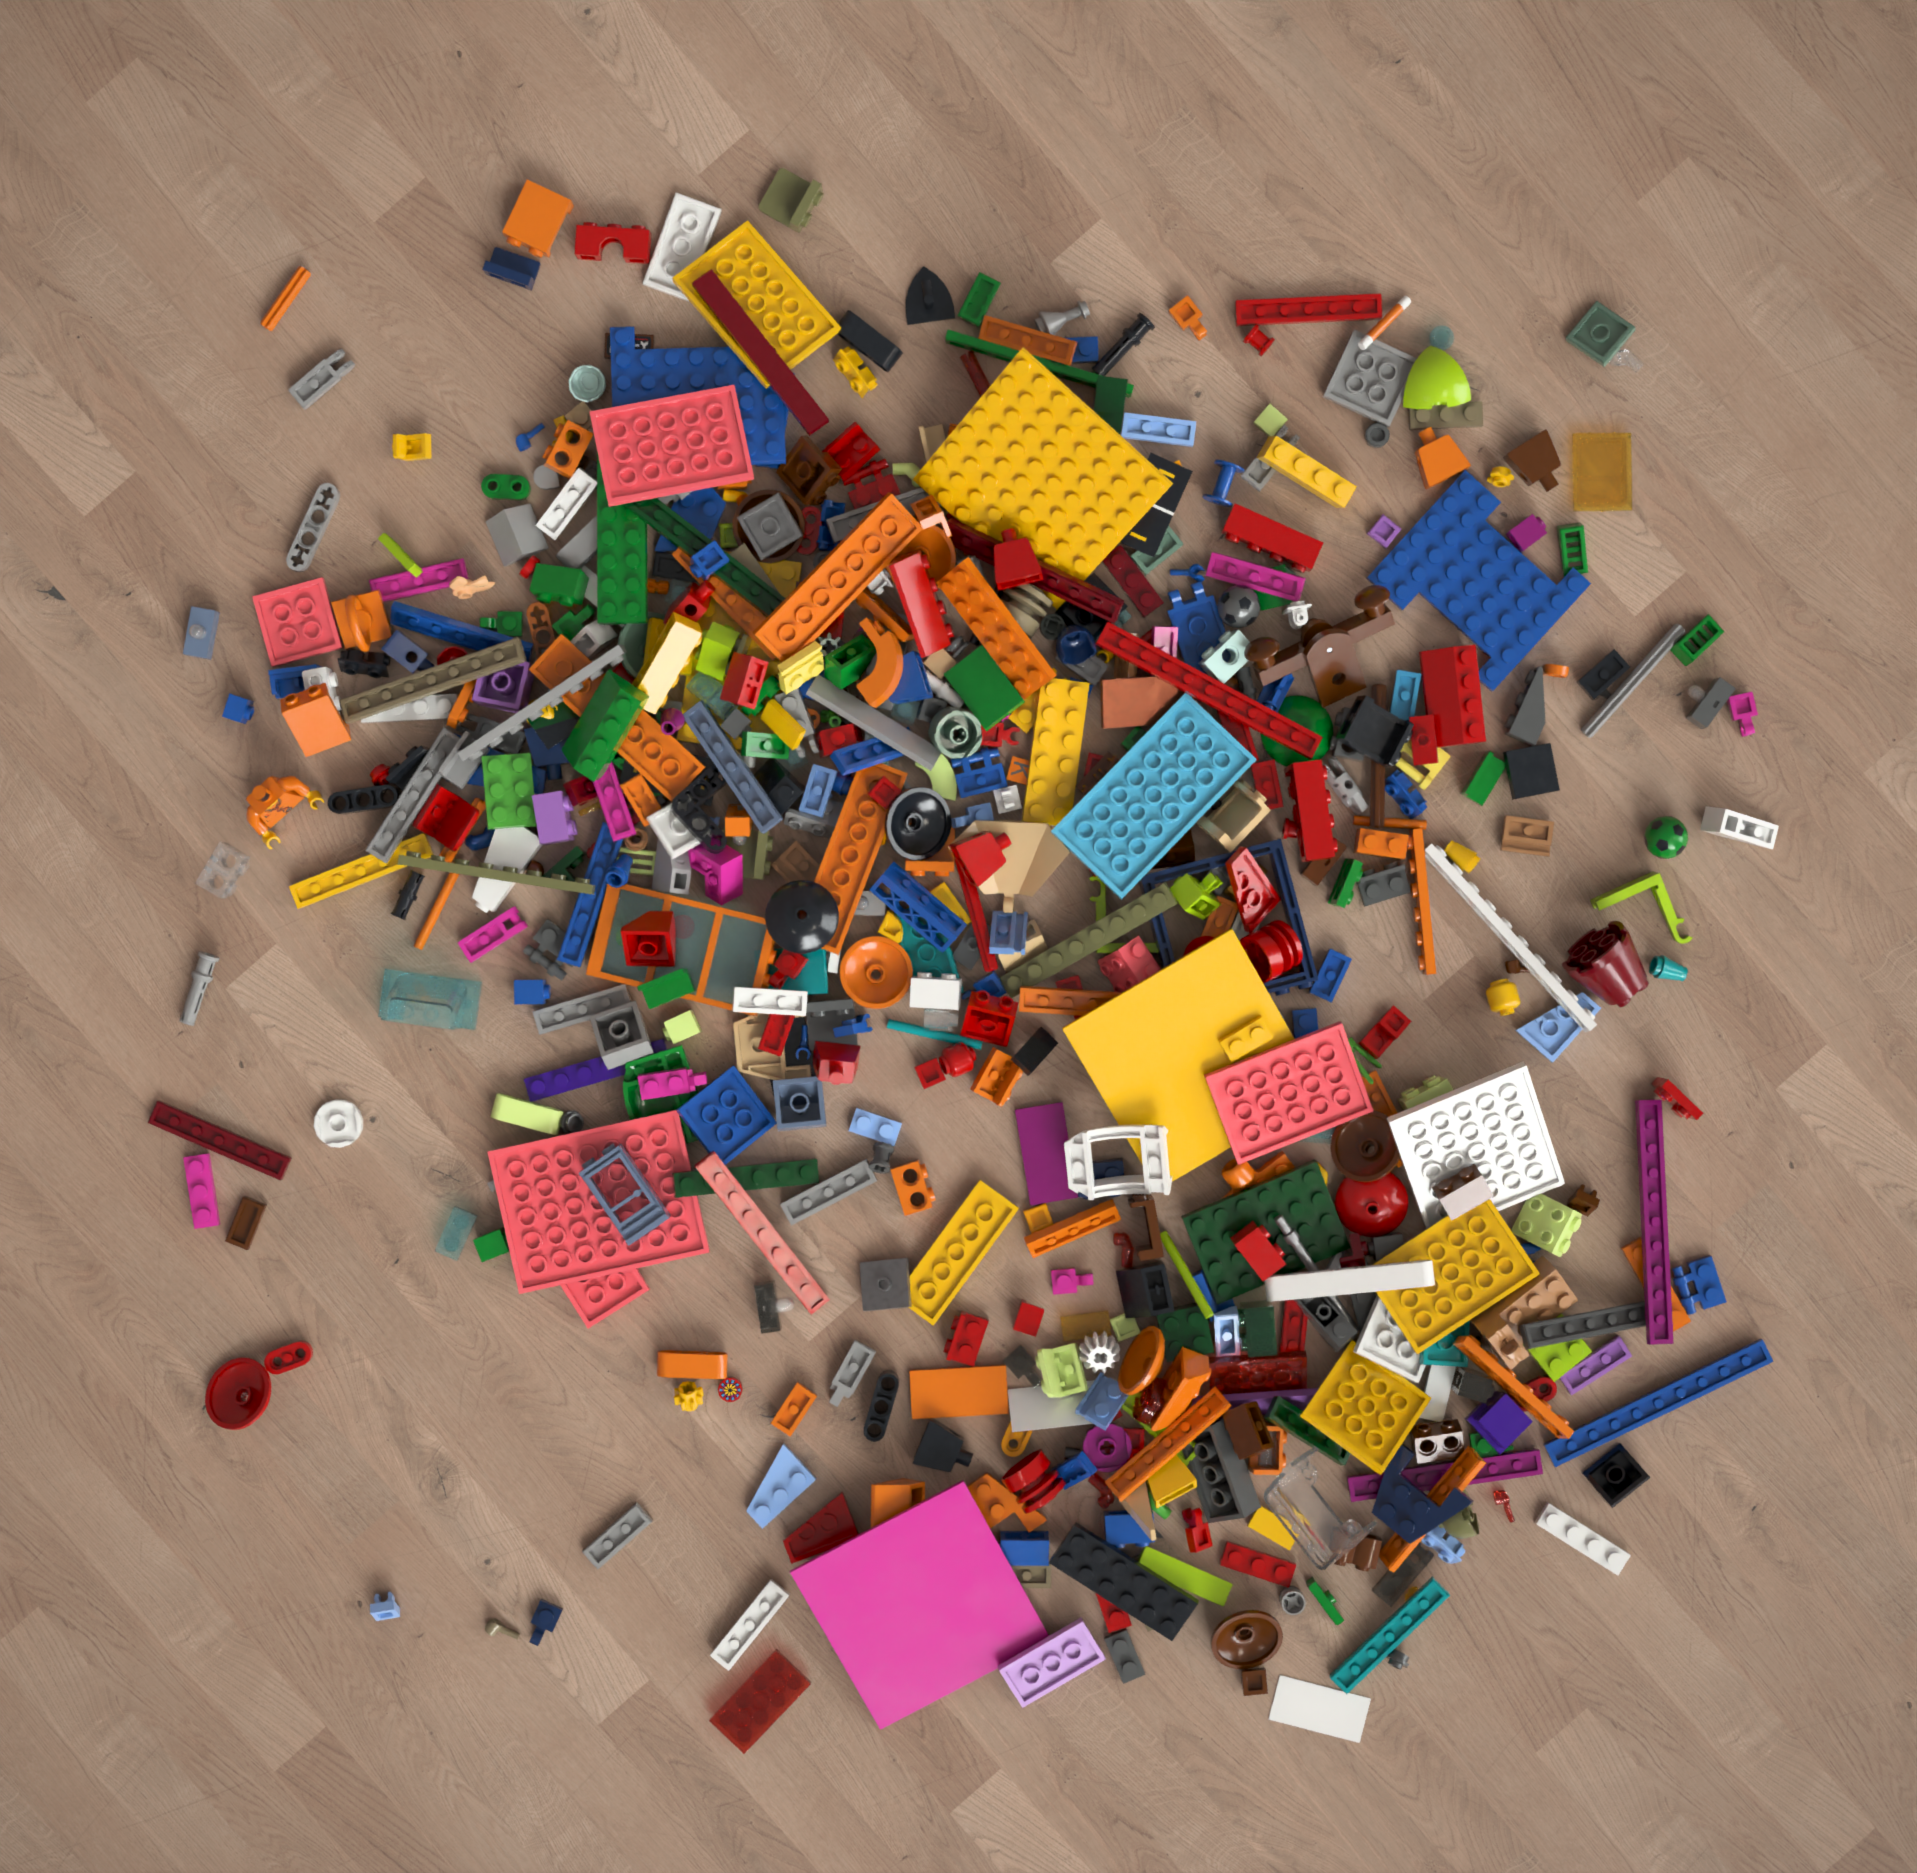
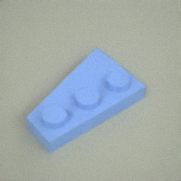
M1581 992L1576 995L1579 999L1577 1003L1583 1009L1587 1008L1594 1016L1601 1009L1585 993ZM1558 1005L1515 1031L1553 1063L1582 1029Z
M785 1443L780 1448L746 1510L762 1529L816 1480V1477Z

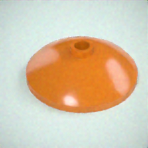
M936 524L924 530L922 529L897 555L900 556L921 549V551L927 554L931 568H928L930 577H935L936 581H939L956 565V550L950 537L947 538L943 529ZM889 563L885 567V570L889 573L890 579L894 582L891 570L889 568Z
M881 936L863 938L854 943L844 954L840 965V980L846 994L855 1003L870 1009L887 1008L900 1001L910 988L911 977L913 976L912 963L907 952L897 942ZM873 971L880 973L878 979L872 978L871 973Z
M1155 1326L1146 1327L1135 1337L1127 1349L1118 1376V1385L1121 1392L1127 1395L1139 1393L1151 1384L1162 1371L1165 1357V1340L1159 1328Z

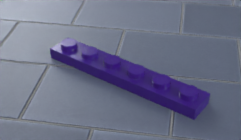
M664 1038L651 1042L654 1053L667 1049ZM597 1057L525 1078L524 1082L530 1102L625 1075L626 1064L608 1070L602 1057Z

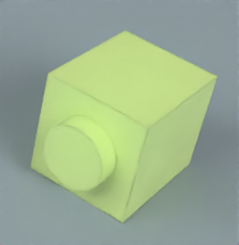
M693 1010L663 1022L665 1025L662 1028L667 1041L672 1040L673 1044L702 1032Z

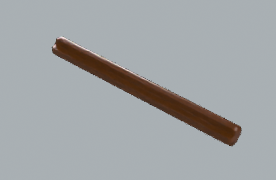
M1374 684L1372 685L1373 703L1385 710L1386 685ZM1371 760L1370 827L1382 828L1385 825V767Z

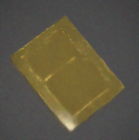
M1573 433V512L1632 511L1631 433Z

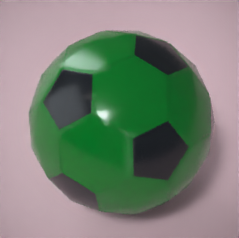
M1662 816L1649 823L1644 833V842L1649 852L1660 859H1670L1678 856L1685 849L1688 842V831L1677 818Z

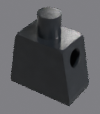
M930 1418L914 1455L913 1464L951 1472L955 1462L969 1467L973 1453L961 1449L964 1437L936 1419Z

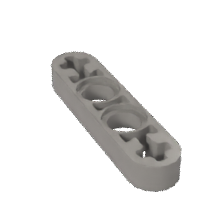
M324 483L318 487L286 558L287 565L296 572H304L310 566L338 505L340 491L333 484ZM331 488V493L334 494V497L327 499L325 505L330 506L327 510L317 504L319 501L324 503L326 497L323 495V492L329 491ZM316 510H322L325 514V518L321 523H314L312 520V514ZM306 532H312L315 536V540L311 545H305L302 542V537ZM298 546L310 550L308 554L303 552L301 559L304 560L303 565L298 564L295 567L296 563L293 561V558L299 557L302 552L297 549Z

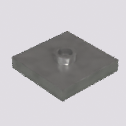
M780 493L773 495L737 517L761 560L804 536Z
M908 1258L860 1262L863 1311L912 1307Z

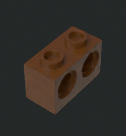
M1444 1419L1441 1422L1420 1423L1413 1426L1410 1431L1412 1451L1415 1453L1414 1457L1417 1464L1458 1458L1464 1451L1463 1431L1458 1419Z

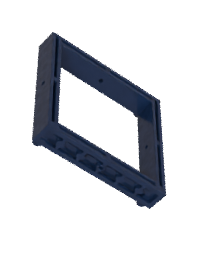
M1277 839L1247 847L1253 858L1269 854L1287 924L1298 936L1303 950V959L1298 965L1300 972L1275 978L1263 984L1268 993L1275 992L1276 996L1289 993L1290 987L1298 986L1299 990L1312 987V982L1318 980L1282 841ZM1236 851L1146 874L1139 881L1142 895L1156 888L1155 884L1183 877L1186 873L1192 875L1225 866L1227 860ZM1160 913L1150 919L1149 922L1163 969L1175 962L1164 917Z

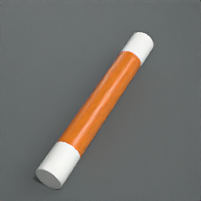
M1404 296L1358 343L1359 348L1365 350L1411 303L1410 298Z

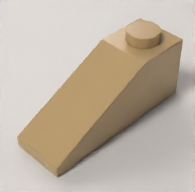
M1144 1482L1122 1502L1120 1500L1119 1502L1151 1541L1156 1540L1155 1527L1147 1487Z

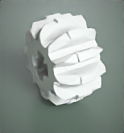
M1094 1331L1092 1338L1085 1335V1343H1080L1079 1346L1081 1351L1079 1357L1084 1362L1086 1369L1092 1367L1094 1373L1098 1369H1102L1105 1373L1106 1367L1114 1369L1115 1362L1120 1359V1346L1116 1343L1113 1335L1107 1337L1105 1331L1101 1336H1098Z

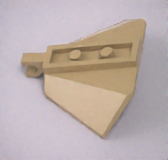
M974 820L952 842L955 843L982 831L991 832L994 838L1003 832L1008 835L1012 845L1002 850L1006 863L979 886L983 894L1004 893L1003 913H1013L1014 894L1033 897L1070 853L1069 849L1051 833L1053 828L1048 823L1014 820Z

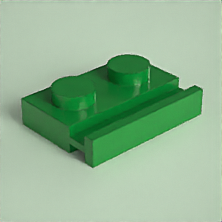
M1345 858L1328 899V904L1345 908L1346 904H1350L1354 895V891H1352L1354 884L1360 880L1363 874L1362 862Z

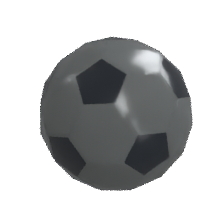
M1235 585L1229 587L1221 594L1218 599L1217 610L1225 624L1232 628H1244L1255 622L1259 616L1261 604L1254 590L1244 585Z

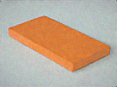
M1006 1364L909 1370L912 1419L1009 1414Z

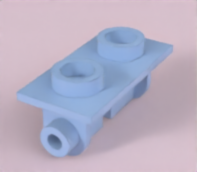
M1439 1526L1428 1532L1421 1540L1423 1544L1437 1551L1441 1560L1450 1564L1461 1562L1462 1559L1460 1557L1466 1551L1463 1548L1464 1545L1456 1538L1448 1535L1444 1540L1442 1537L1446 1530Z

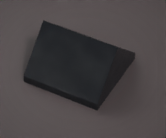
M1621 1443L1583 1472L1586 1479L1611 1508L1615 1507L1650 1479V1476Z

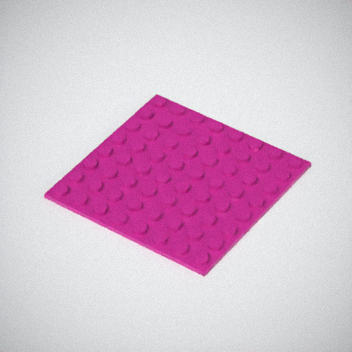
M964 1480L790 1570V1574L880 1730L996 1670L998 1665L1049 1636Z

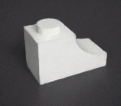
M597 620L586 625L571 642L591 659L605 649L618 635L610 625H599Z

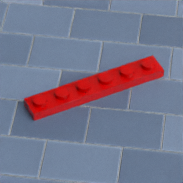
M1381 293L1236 300V326L1381 320Z

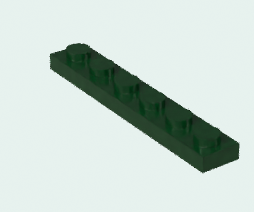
M816 1158L727 1167L745 1191L819 1183L818 1161ZM698 1170L672 1173L675 1198L716 1194Z

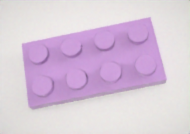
M1080 1617L998 1665V1669L1023 1708L1104 1661L1106 1658L1085 1622Z

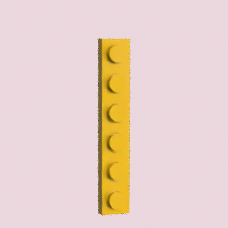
M426 833L402 841L388 863H384L377 857L369 854L289 886L297 909L407 867L405 865H398L399 855L406 856L407 851L421 853V858L423 859L430 858L434 853Z

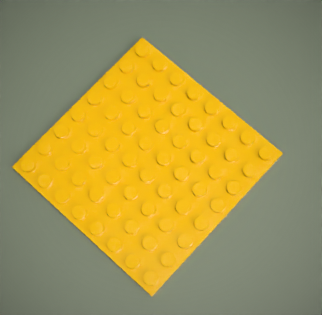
M1024 347L912 479L929 495H933L935 500L959 522L1003 542L1001 532L1014 528L1017 539L1028 538L1037 559L1083 581L1173 484ZM1037 587L1053 602L1052 606L1057 610L1066 601Z
M1232 928L1062 1028L1118 1125H1163L1168 1129L1166 1137L1170 1176H1173L1172 1182L1231 1148L1204 1075L1294 1039ZM1261 1015L1274 1038L1231 1062L1218 1040ZM1127 1138L1142 1164L1140 1138Z

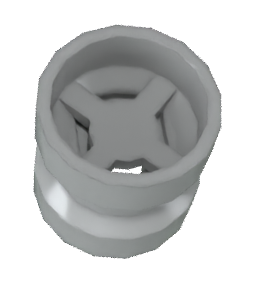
M1285 1587L1280 1592L1279 1601L1287 1614L1298 1615L1304 1610L1306 1605L1305 1598L1297 1587Z

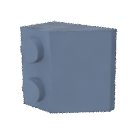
M817 1076L773 1081L778 1132L827 1127L822 1081L817 1079Z

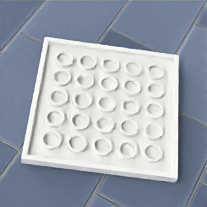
M1520 1062L1387 1118L1426 1229L1447 1216L1432 1187L1438 1185L1440 1181L1459 1173L1461 1169L1473 1164L1476 1165L1493 1193L1494 1197L1490 1200L1498 1211L1565 1184L1527 1066L1524 1062Z

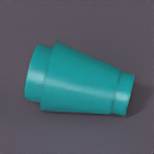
M1661 955L1652 958L1649 973L1658 979L1684 981L1687 977L1688 969Z

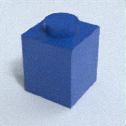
M546 979L514 980V1005L547 1004V999L551 997L550 984H546Z

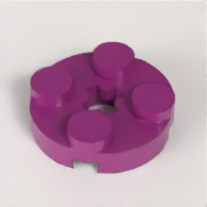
M1112 1422L1106 1431L1094 1425L1087 1431L1083 1440V1452L1101 1472L1119 1470L1131 1455L1132 1445L1129 1435L1122 1426ZM1104 1441L1114 1444V1448L1110 1449V1453H1105L1104 1449H1100V1445H1104Z

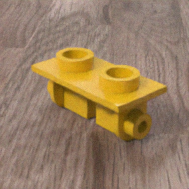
M847 346L843 350L840 349L833 359L836 368L848 379L853 391L863 398L868 390L871 391L878 386L876 377L867 366L859 370L858 367L864 362L854 348L851 349Z

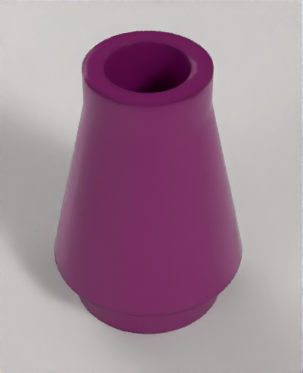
M676 708L664 710L660 718L661 731L665 735H672L675 731L681 729L685 721L682 712Z

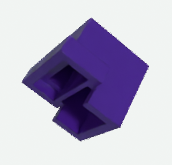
M1495 1391L1485 1402L1481 1401L1464 1418L1498 1454H1501L1533 1422L1506 1393Z

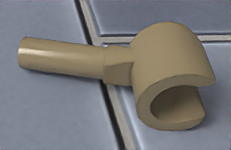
M496 1618L491 1619L485 1625V1631L493 1637L498 1631L515 1639H518L520 1635L503 1626Z

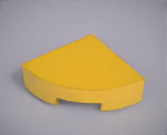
M888 910L878 933L900 943L903 938L902 923L893 911Z

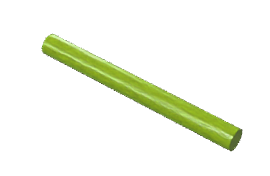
M1168 1232L1160 1233L1163 1245L1206 1319L1214 1315L1212 1309Z

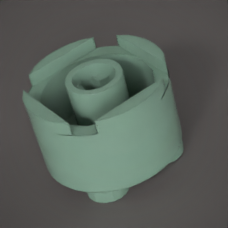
M946 707L933 717L929 726L928 736L931 743L944 755L954 759L966 758L973 755L980 747L982 727L979 720L973 714L958 707ZM955 729L959 733L957 737L953 734Z

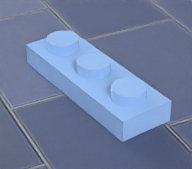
M1124 412L1121 436L1125 439L1193 447L1197 421Z

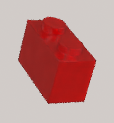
M1252 1221L1230 1239L1264 1282L1286 1265L1282 1259L1285 1253L1277 1243L1272 1245L1269 1242L1268 1238L1271 1235L1263 1225L1258 1227Z

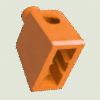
M1432 427L1418 433L1424 446L1415 451V457L1426 490L1467 470L1471 466L1450 435L1447 434L1437 439Z

